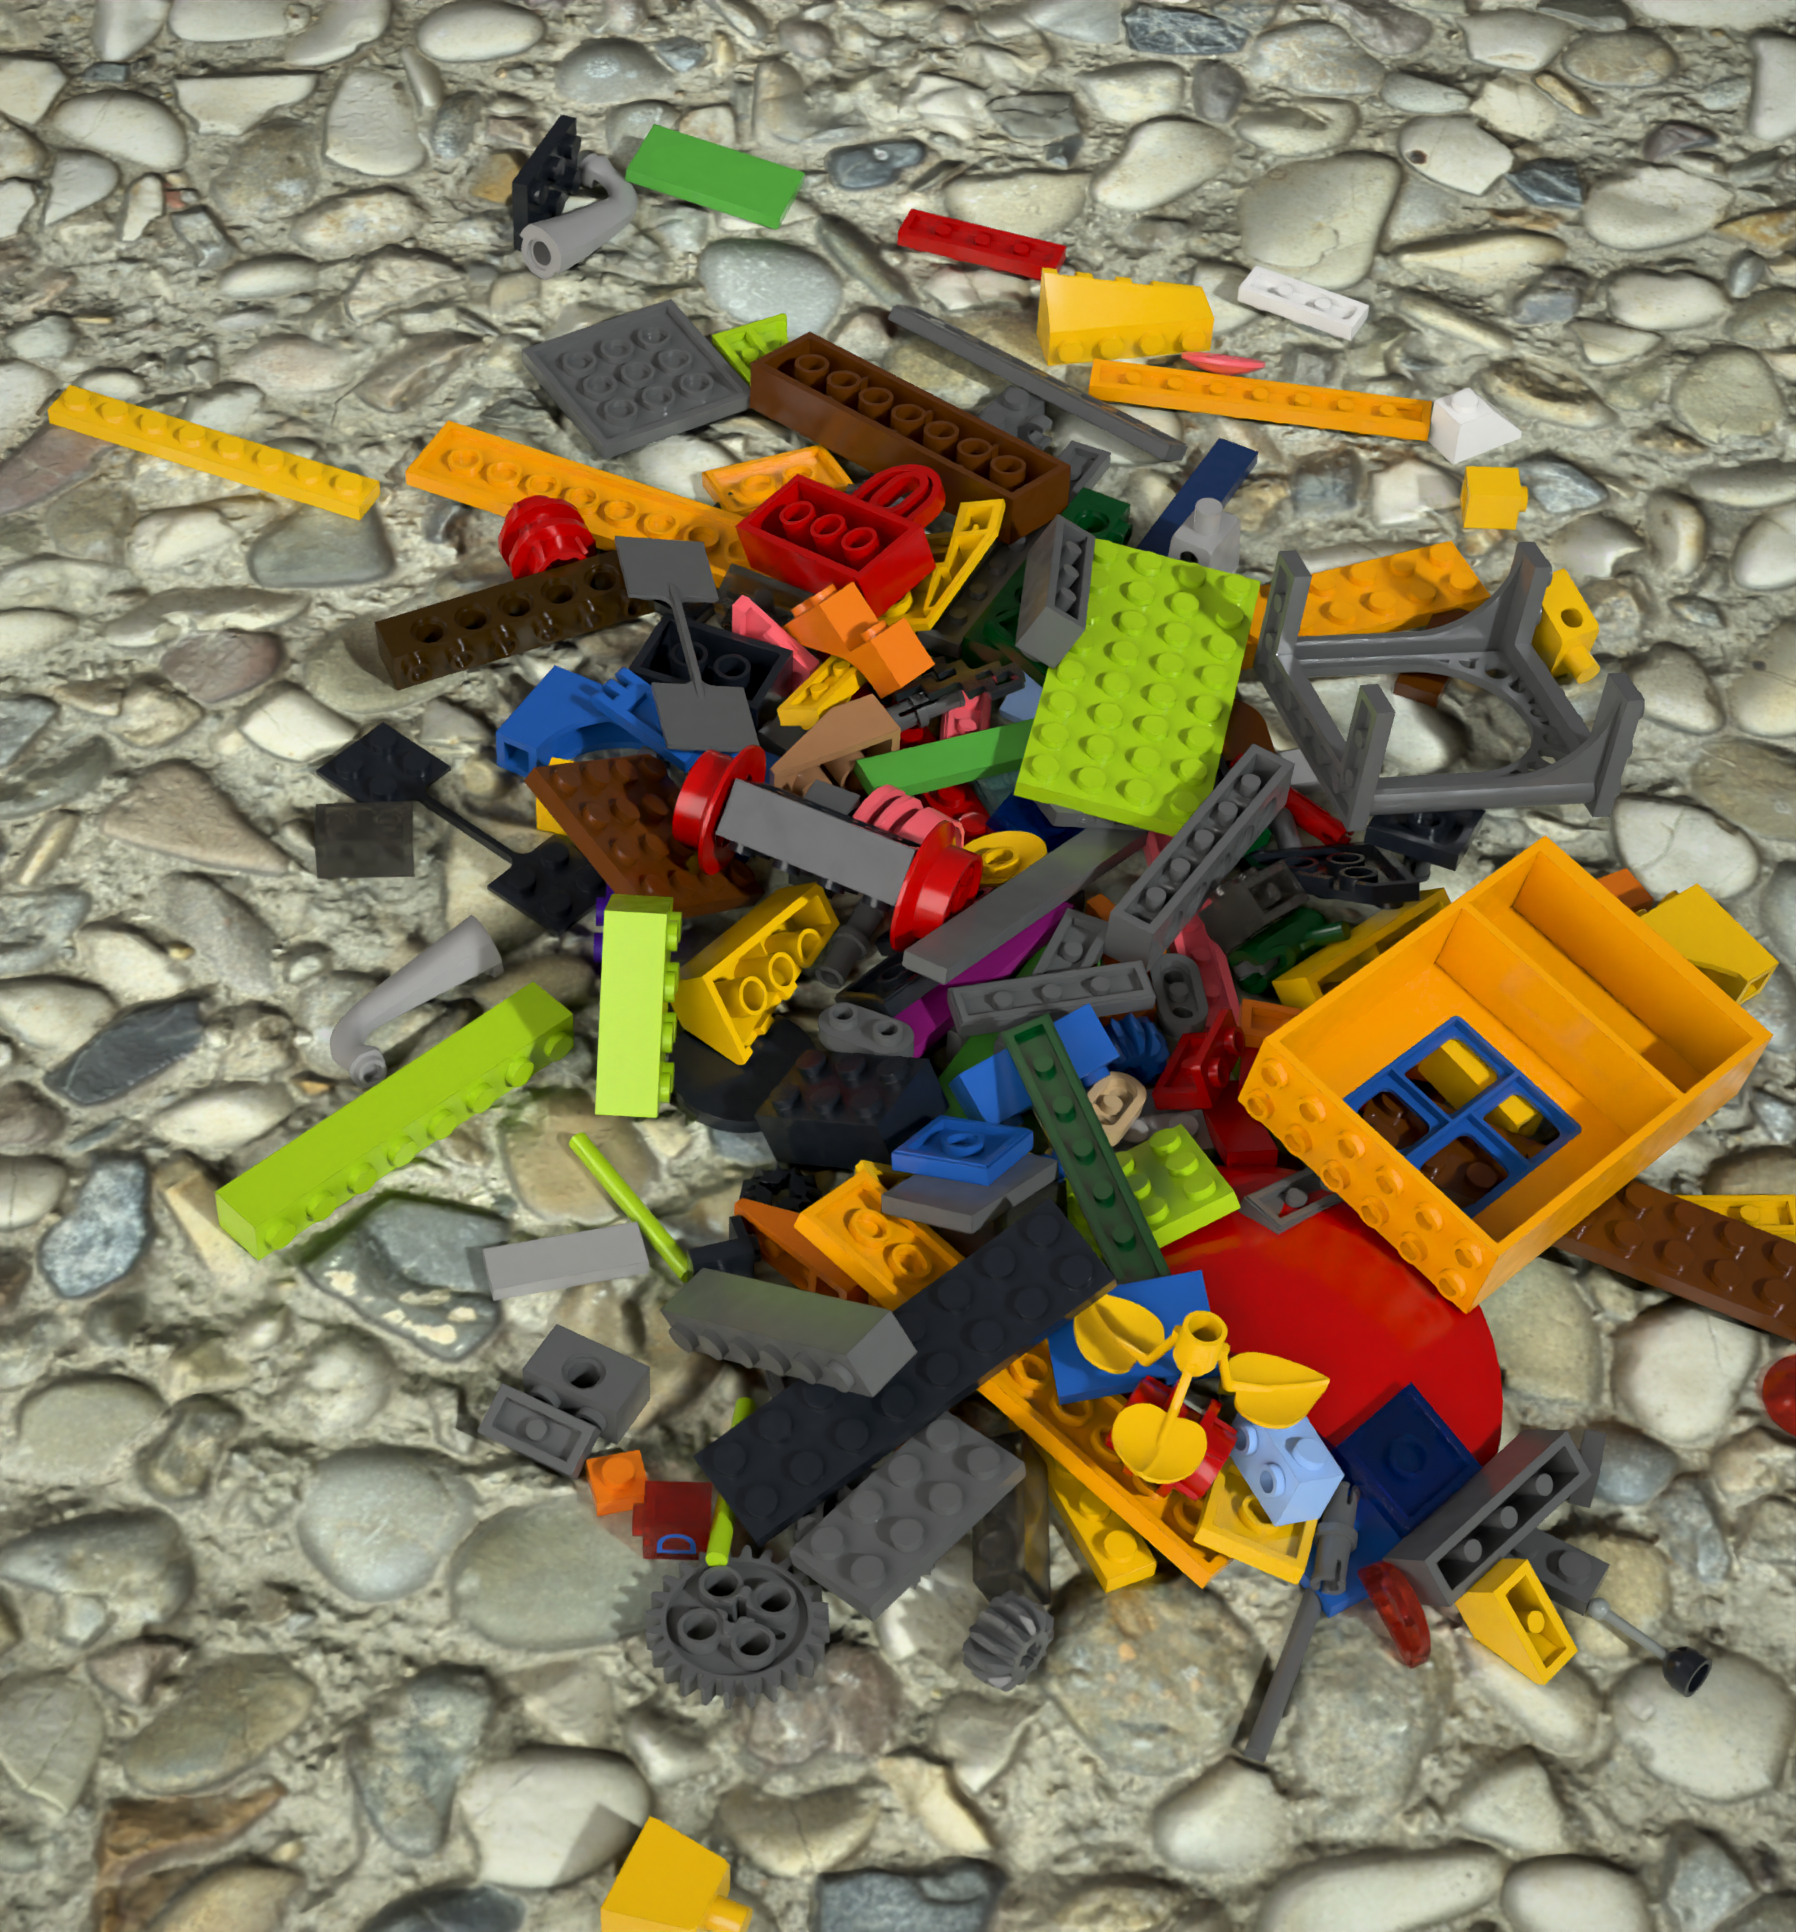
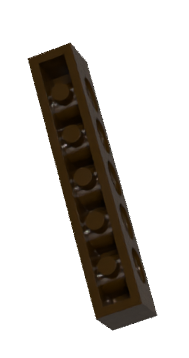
M613 550L376 621L375 629L379 656L398 691L655 612L654 600L628 598L617 550Z

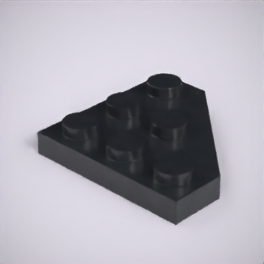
M1364 842L1255 851L1240 859V871L1252 885L1261 889H1279L1314 895L1320 899H1338L1374 905L1377 908L1387 910L1401 908L1404 906V902L1420 901V882L1389 850Z

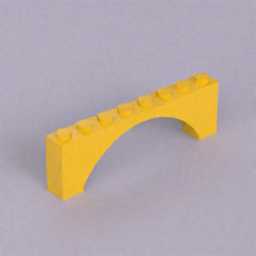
M1698 883L1681 893H1678L1676 890L1668 893L1658 903L1656 908L1649 912L1641 909L1635 913L1739 1005L1761 993L1779 964ZM1457 1039L1447 1041L1423 1059L1417 1069L1456 1110L1460 1109L1497 1080V1074L1463 1042ZM1512 1095L1484 1116L1483 1120L1528 1138L1535 1133L1544 1116L1523 1097Z

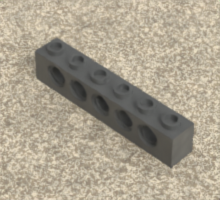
M1253 743L1110 912L1103 953L1121 963L1142 960L1147 973L1286 805L1295 763Z

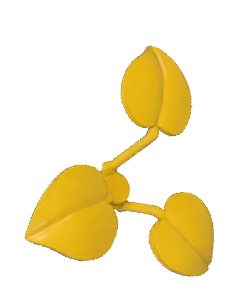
M1108 1294L1074 1317V1336L1080 1352L1092 1365L1109 1373L1124 1374L1130 1371L1137 1362L1144 1367H1150L1174 1347L1173 1358L1182 1375L1168 1412L1166 1413L1161 1408L1152 1404H1134L1124 1408L1118 1414L1111 1432L1112 1443L1120 1459L1135 1476H1140L1148 1482L1169 1484L1180 1481L1195 1472L1202 1463L1207 1450V1439L1204 1429L1194 1421L1177 1418L1192 1377H1200L1209 1373L1215 1368L1217 1361L1223 1389L1228 1392H1236L1234 1397L1236 1410L1245 1419L1270 1429L1288 1428L1303 1420L1325 1392L1330 1382V1378L1313 1369L1270 1354L1246 1352L1238 1354L1228 1361L1230 1346L1224 1343L1227 1336L1226 1324L1219 1316L1209 1311L1199 1310L1189 1313L1184 1318L1182 1326H1174L1172 1335L1166 1340L1164 1327L1153 1313L1139 1304Z

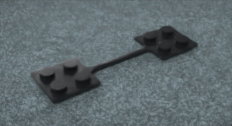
M384 722L316 770V775L383 820L406 803L418 801L511 863L512 865L507 871L487 885V890L557 937L595 909L597 897H606L607 883L582 852L556 835H552L529 853H516L428 795L426 792L427 788L451 771V766Z

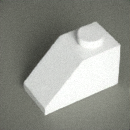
M1468 387L1434 400L1427 441L1453 465L1521 438L1522 431L1494 405Z

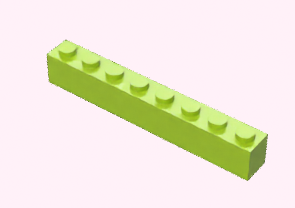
M532 981L215 1191L219 1226L258 1261L274 1250L284 1248L302 1231L316 1222L327 1219L336 1208L357 1194L367 1192L376 1181L397 1167L405 1166L417 1153L435 1141L449 1136L457 1126L476 1113L479 1114L486 1111L494 1101L513 1088L523 1086L532 1075L553 1061L556 1062L564 1058L574 1048L573 1013Z

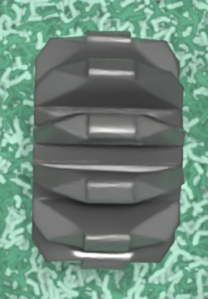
M1009 1590L1003 1593L1001 1597L996 1596L991 1600L989 1607L985 1611L979 1612V1618L976 1623L969 1627L970 1636L963 1643L962 1649L964 1652L963 1665L970 1669L972 1675L983 1683L1001 1689L1004 1692L1014 1689L1016 1685H1022L1026 1682L1028 1675L1033 1670L1038 1669V1663L1042 1657L1048 1654L1047 1645L1054 1638V1617L1045 1611L1044 1606L1025 1594L1021 1595L1013 1590Z

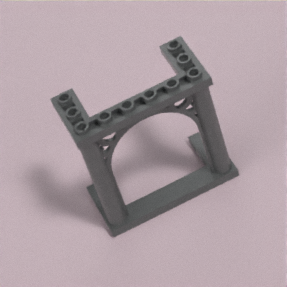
M1535 542L1517 543L1510 573L1506 580L1489 599L1458 620L1437 628L1422 631L1298 636L1312 575L1296 550L1278 552L1253 669L1348 832L1365 831L1369 816L1584 804L1592 817L1610 816L1615 798L1621 791L1622 774L1626 761L1632 754L1633 738L1638 721L1644 714L1645 700L1626 672L1608 673L1592 731H1589L1582 717L1576 712L1566 697L1564 690L1560 688L1545 662L1541 660L1531 645L1535 627L1541 621V605L1546 587L1552 581V566ZM1496 669L1502 679L1491 678L1485 672ZM1426 672L1461 679L1488 690L1508 703L1521 716L1528 727L1531 745L1520 759L1508 766L1495 770L1379 778L1396 713L1379 684L1360 685L1347 741H1345L1308 678ZM1541 757H1552L1555 759L1556 762L1551 764L1543 760Z

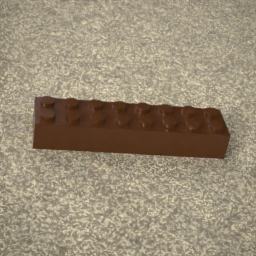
M808 332L751 362L750 407L875 474L891 467L906 464L923 465L933 469L939 475L946 494L943 510L956 517L961 502L1004 499L1006 507L999 534L996 538L1001 542L1011 545L1054 519L1057 514L1061 515L1068 506L1071 465L812 332Z

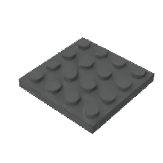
M672 299L522 349V363L603 460L751 408L750 387Z

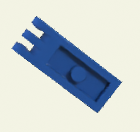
M622 667L615 673L618 682L609 679L602 686L607 695L601 691H596L590 697V702L604 715L686 773L705 751L666 749L651 685L629 669Z

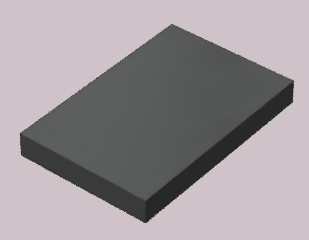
M1027 1153L989 1186L914 1174L881 1195L882 1212L886 1213V1215L973 1234L1055 1181L1059 1177L1058 1160Z

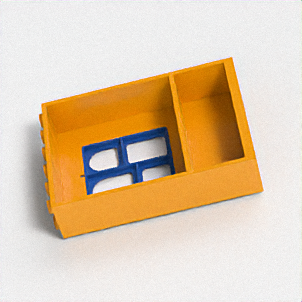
M1545 835L1266 1037L1237 1100L1246 1108L1251 1117L1260 1121L1281 1140L1291 1154L1299 1157L1313 1170L1328 1189L1336 1192L1359 1214L1364 1223L1378 1231L1397 1249L1400 1256L1406 1262L1413 1264L1437 1287L1443 1297L1452 1301L1467 1314L1736 1096L1772 1039L1773 1034ZM1457 1039L1463 1042L1497 1074V1080L1456 1112L1446 1114L1405 1076V1073L1447 1041ZM1382 1091L1393 1094L1428 1127L1426 1135L1403 1150H1396L1357 1114L1358 1110L1366 1102ZM1512 1095L1523 1097L1550 1121L1560 1133L1557 1139L1530 1159L1522 1156L1483 1120L1484 1116ZM1459 1136L1470 1137L1499 1163L1508 1175L1504 1181L1475 1204L1466 1208L1457 1207L1420 1172V1168L1426 1161Z

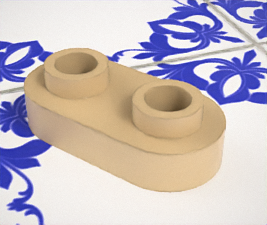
M1115 1071L1110 1072L1111 1075L1095 1083L1087 1093L1111 1146L1118 1144L1140 1115L1147 1099V1091L1140 1081L1131 1075Z

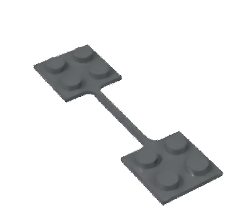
M615 536L614 542L628 598H640L648 601L662 600L672 607L691 681L686 684L652 682L651 689L666 749H679L683 751H707L713 749L720 752L739 753L745 747L752 744L760 747L744 688L712 686L701 680L682 603H718L719 597L704 543Z

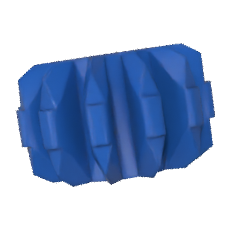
M1129 1013L1119 1021H1115L1111 1017L1109 1024L1103 1028L1120 1057L1107 1066L1109 1072L1115 1071L1131 1075L1140 1081L1143 1086L1147 1083H1156V1074L1164 1071L1167 1065L1166 1059L1170 1055L1162 1032L1157 1030L1155 1024L1151 1023L1147 1016L1136 1019L1132 1013Z

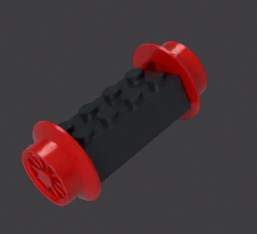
M752 744L745 747L735 758L713 749L705 751L691 768L679 793L672 821L673 837L676 841L698 849V863L703 873L714 875L721 871L737 852L751 858L758 856L770 860L773 857L772 866L792 875L800 876V874L814 877L816 874L819 876L817 885L840 894L845 892L858 895L859 892L863 893L862 903L881 911H894L890 929V943L895 951L904 952L905 949L913 945L918 939H922L973 905L982 877L983 859L981 855L956 846V831L952 822L947 820L939 822L929 832L922 844L916 843L765 783L766 756L764 750L757 745Z

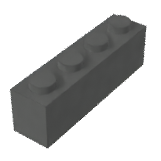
M1059 514L1055 516L1027 553L1015 646L1027 658L1034 662H1043L1053 669L1056 668L1085 631L1095 545L1094 535Z
M1524 1429L1382 1559L1408 1604L1451 1607L1592 1475L1567 1430Z

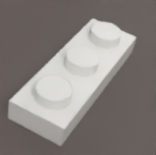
M1255 266L1239 286L1237 301L1251 305L1256 309L1271 312L1288 318L1295 323L1305 324L1327 332L1332 336L1350 341L1366 321L1369 310L1368 304L1259 266Z

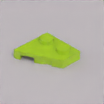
M781 313L712 335V345L749 387L751 362L788 343L787 316L785 313Z

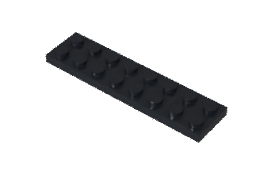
M1049 1197L892 1311L917 1350V1353L874 1397L850 1391L843 1393L834 1387L819 1383L809 1384L803 1379H799L695 1454L693 1458L760 1548L1117 1287L1116 1278Z

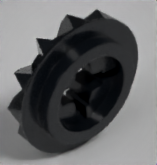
M776 1162L771 1170L765 1171L757 1167L751 1179L743 1180L739 1199L745 1198L772 1206V1194L778 1195L781 1190L787 1189L789 1190V1197H783L780 1202H776L775 1207L801 1213L822 1198V1191L818 1189L814 1175H803L798 1165L791 1170L782 1169Z

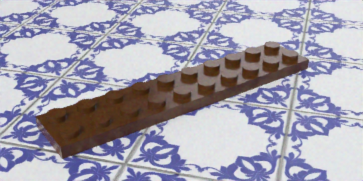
M1382 1091L1366 1102L1361 1118L1396 1150H1403L1413 1145L1428 1133V1127L1390 1092ZM1433 1101L1446 1114H1452L1457 1111ZM1486 1122L1526 1159L1534 1157L1547 1147L1545 1144ZM1468 1136L1457 1137L1426 1161L1420 1168V1172L1459 1208H1466L1475 1204L1508 1176L1506 1170ZM1632 1179L1551 1245L1796 1342V1243Z

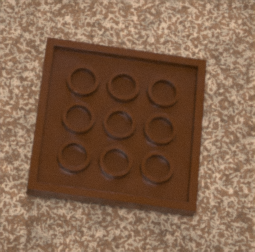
M650 753L534 767L525 778L524 782L615 894L673 897V911L682 912V919L755 906L766 893L756 882L753 871L745 863L739 861L735 855L721 871L714 875H708L703 873L699 867L698 849L674 839L672 821L681 790L668 776L665 765Z

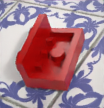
M1231 1009L1219 1010L1209 1032L1182 1034L1151 1093L1157 1110L1178 1109L1180 1111H1192L1195 1109L1214 1108L1223 1088L1228 1085L1230 1074L1238 1058L1243 1055L1245 1049L1243 1030L1241 1027H1237Z

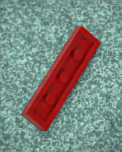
M912 208L898 230L897 245L912 248L919 252H929L949 257L956 261H966L990 267L997 271H1007L1027 276L1041 281L1042 267L1057 269L1059 273L1066 259L1067 246Z

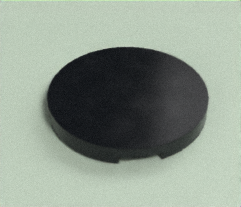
M773 1013L772 1017L775 1021L766 1034L758 1035L750 1048L754 1052L746 1064L737 1065L684 1029L676 1038L675 1043H673L672 1053L669 1054L668 1062L675 1063L672 1095L677 1097L689 1111L697 1116L698 1122L706 1126L732 1133L762 1132L754 1116L755 1113L767 1100L772 1090L779 1085L795 1065L797 1059L806 1050H816L810 1037L797 1024L781 1015Z

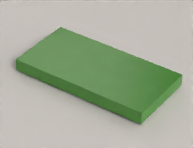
M654 124L627 167L625 181L778 230L803 186L805 172Z

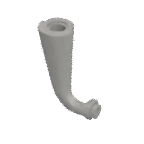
M595 153L588 155L580 163L578 169L582 172L581 182L585 186L593 188L598 183H601L609 194L608 198L558 217L531 223L520 233V236L523 238L521 255L525 264L537 277L547 280L557 274H561L612 239L635 216L638 205L636 190L630 182L625 181V177L611 165L604 155L597 156Z
M470 915L369 992L336 1024L330 1037L332 1059L349 1072L352 1081L359 1088L373 1087L383 1081L388 1074L386 1062L379 1048L364 1045L367 1036L374 1029L483 972L493 977L504 973L501 956L493 940L478 919Z

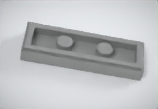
M638 1222L483 1249V1261L493 1301L649 1273V1261Z

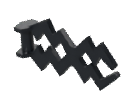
M945 656L931 658L935 665L918 676L923 677L909 682L901 689L882 699L871 684L869 686L871 692L882 705H889L893 699L899 702L920 692H923L928 700L932 701L956 690H964L969 700L986 693L993 701L1025 688L1024 682H1026L1024 672L1016 662L1002 667L998 660L977 669H969L962 659L946 664ZM933 671L939 682L937 683L931 674H925ZM1008 678L1014 679L1013 681L1000 685H996L993 681L994 679L997 682V684H999Z

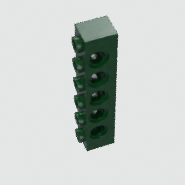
M1082 487L1061 514L1062 517L1094 535L1095 538L1108 540L1116 544L1127 546L1133 532V525L1129 523L1131 504L1086 487ZM1027 558L963 636L961 659L969 669H977L998 660L1002 667L1013 663L982 633L985 622L1018 606L1020 607ZM1008 678L1005 681L997 684V682L993 679L996 685L1004 684L1014 680L1012 678Z

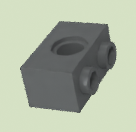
M556 1324L523 1368V1391L527 1395L596 1426L601 1431L599 1437L618 1445L650 1400V1366Z

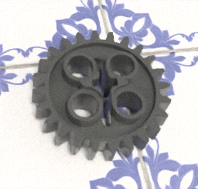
M745 1545L740 1557H732L729 1552L726 1566L711 1567L706 1563V1553L702 1551L699 1552L700 1566L694 1568L688 1563L681 1561L679 1563L680 1579L669 1575L662 1577L663 1592H652V1609L646 1610L645 1613L647 1650H651L653 1667H663L664 1682L670 1684L680 1680L681 1695L683 1697L699 1689L701 1690L702 1705L707 1706L715 1695L723 1696L724 1707L729 1710L734 1704L736 1697H744L747 1706L750 1709L754 1708L756 1695L764 1693L771 1702L775 1703L777 1702V1687L782 1685L787 1690L795 1693L798 1691L797 1674L812 1678L814 1676V1661H824L825 1643L830 1641L829 1606L827 1602H823L821 1585L810 1586V1577L802 1571L794 1574L790 1557L776 1565L773 1563L772 1549H767L757 1559L752 1558L750 1545Z

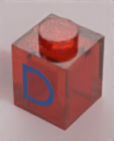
M645 1481L644 1503H633L632 1536L643 1537V1559L699 1560V1552L707 1553L711 1532L712 1483Z

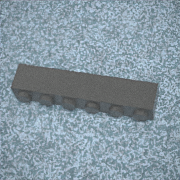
M702 1268L660 1309L671 1326L669 1329L671 1338L686 1352L691 1353L695 1351L710 1355L717 1360H730L741 1363L747 1368H761L772 1371L778 1376H792L803 1379L809 1384H823L834 1387L843 1393L850 1391L874 1397L917 1353V1350L891 1310L708 1268Z

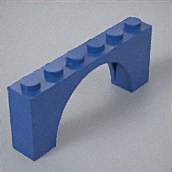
M556 665L496 731L497 766L525 778L534 767L548 766L551 757L569 760L598 750L618 748L639 750L642 746L647 745L592 705L590 697L596 691H601L607 695L602 688L603 684ZM764 751L766 756L764 782L769 784L770 768L781 757ZM721 752V753H724V754L729 755V756L734 757V758L739 754V753ZM737 852L735 853L737 859L745 864L751 858Z

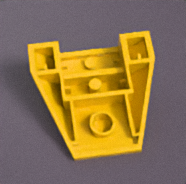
M1004 499L961 502L953 532L925 534L936 568L890 607L886 613L881 615L878 620L884 619L889 626L905 617L914 632L931 630L997 538L1006 507Z

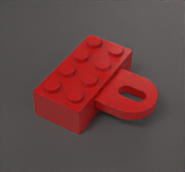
M917 464L899 465L885 469L869 478L850 495L803 475L796 474L739 522L735 528L752 569L811 595H815L832 583L839 590L854 582L878 619L936 568L924 528L943 510L946 494L939 475L933 469ZM913 491L901 503H899L896 506L889 507L903 494Z

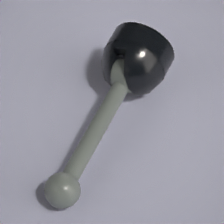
M1597 1597L1589 1602L1588 1613L1592 1618L1596 1620L1605 1619L1663 1660L1662 1672L1664 1678L1676 1691L1685 1697H1690L1702 1686L1712 1668V1660L1689 1646L1678 1647L1670 1652L1611 1611L1609 1603L1604 1598Z

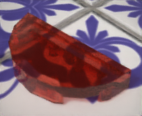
M1383 1560L1357 1570L1359 1579L1407 1666L1412 1669L1428 1662L1431 1652L1430 1631L1422 1606L1405 1576L1393 1564Z

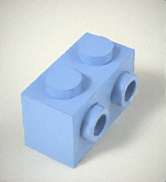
M1238 1412L1231 1425L1232 1428L1238 1431L1235 1435L1238 1439L1230 1453V1457L1273 1525L1277 1527L1320 1519L1344 1474L1308 1418L1305 1416L1303 1420L1288 1428L1270 1429L1245 1419Z

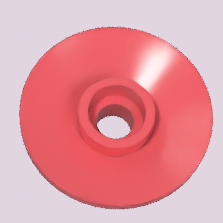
M1182 352L1181 358L1189 364L1213 374L1243 375L1261 370L1266 365V362L1238 356L1203 352Z

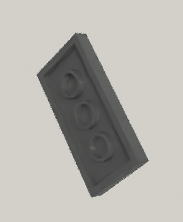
M946 1411L906 1441L789 1550L791 1562L795 1567L874 1622L1027 1476L1024 1462Z

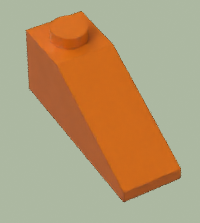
M741 1198L734 1203V1216L740 1214L746 1231H754L760 1245L761 1258L800 1290L869 1305L868 1292L793 1227L800 1213Z

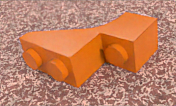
M854 582L839 590L832 583L815 595L807 598L790 610L795 618L782 626L802 646L841 657L850 662L866 677L881 699L901 689L935 665L905 617L889 626L884 619L879 621Z

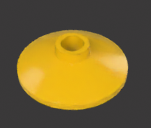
M1023 831L991 833L963 846V849L982 856L983 871L979 887H999L1048 854L1046 844L1040 837Z

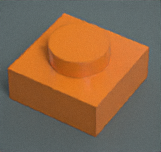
M640 1449L586 1459V1475L597 1517L651 1506V1490Z

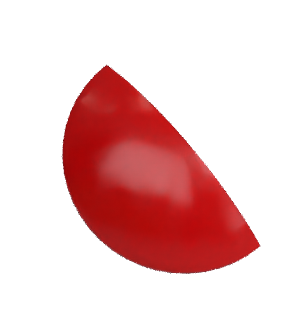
M1225 1165L1215 1166L1234 1190L1239 1204H1241L1243 1197L1298 1172L1273 1166L1248 1165L1226 1168ZM1321 1189L1307 1194L1308 1199L1305 1206L1335 1192ZM1346 1201L1314 1214L1279 1235L1236 1210L1160 1248L1172 1275L1202 1270L1210 1312L1219 1316L1227 1327V1336L1224 1343L1230 1346L1228 1361L1241 1353L1259 1352L1299 1363L1330 1378L1327 1389L1306 1417L1336 1463L1358 1479L1359 1488L1365 1492L1382 1513L1407 1531H1413L1498 1453L1503 1417L1501 1371L1494 1340L1480 1305L1478 1304L1465 1314L1452 1301L1443 1297L1437 1287L1413 1264L1406 1262L1400 1256L1397 1249L1378 1231L1364 1223L1359 1214ZM1284 1203L1278 1217L1282 1218L1303 1207L1294 1208Z

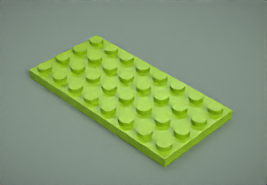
M1095 538L1086 628L1056 668H1048L1013 795L1046 804H1055L1081 811L1084 814L1174 837L1213 791L1261 581Z

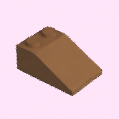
M873 693L833 707L770 768L769 784L804 797L814 781L818 779L859 794L860 797L865 795L868 797L869 795L854 773L856 760L900 750L901 728Z

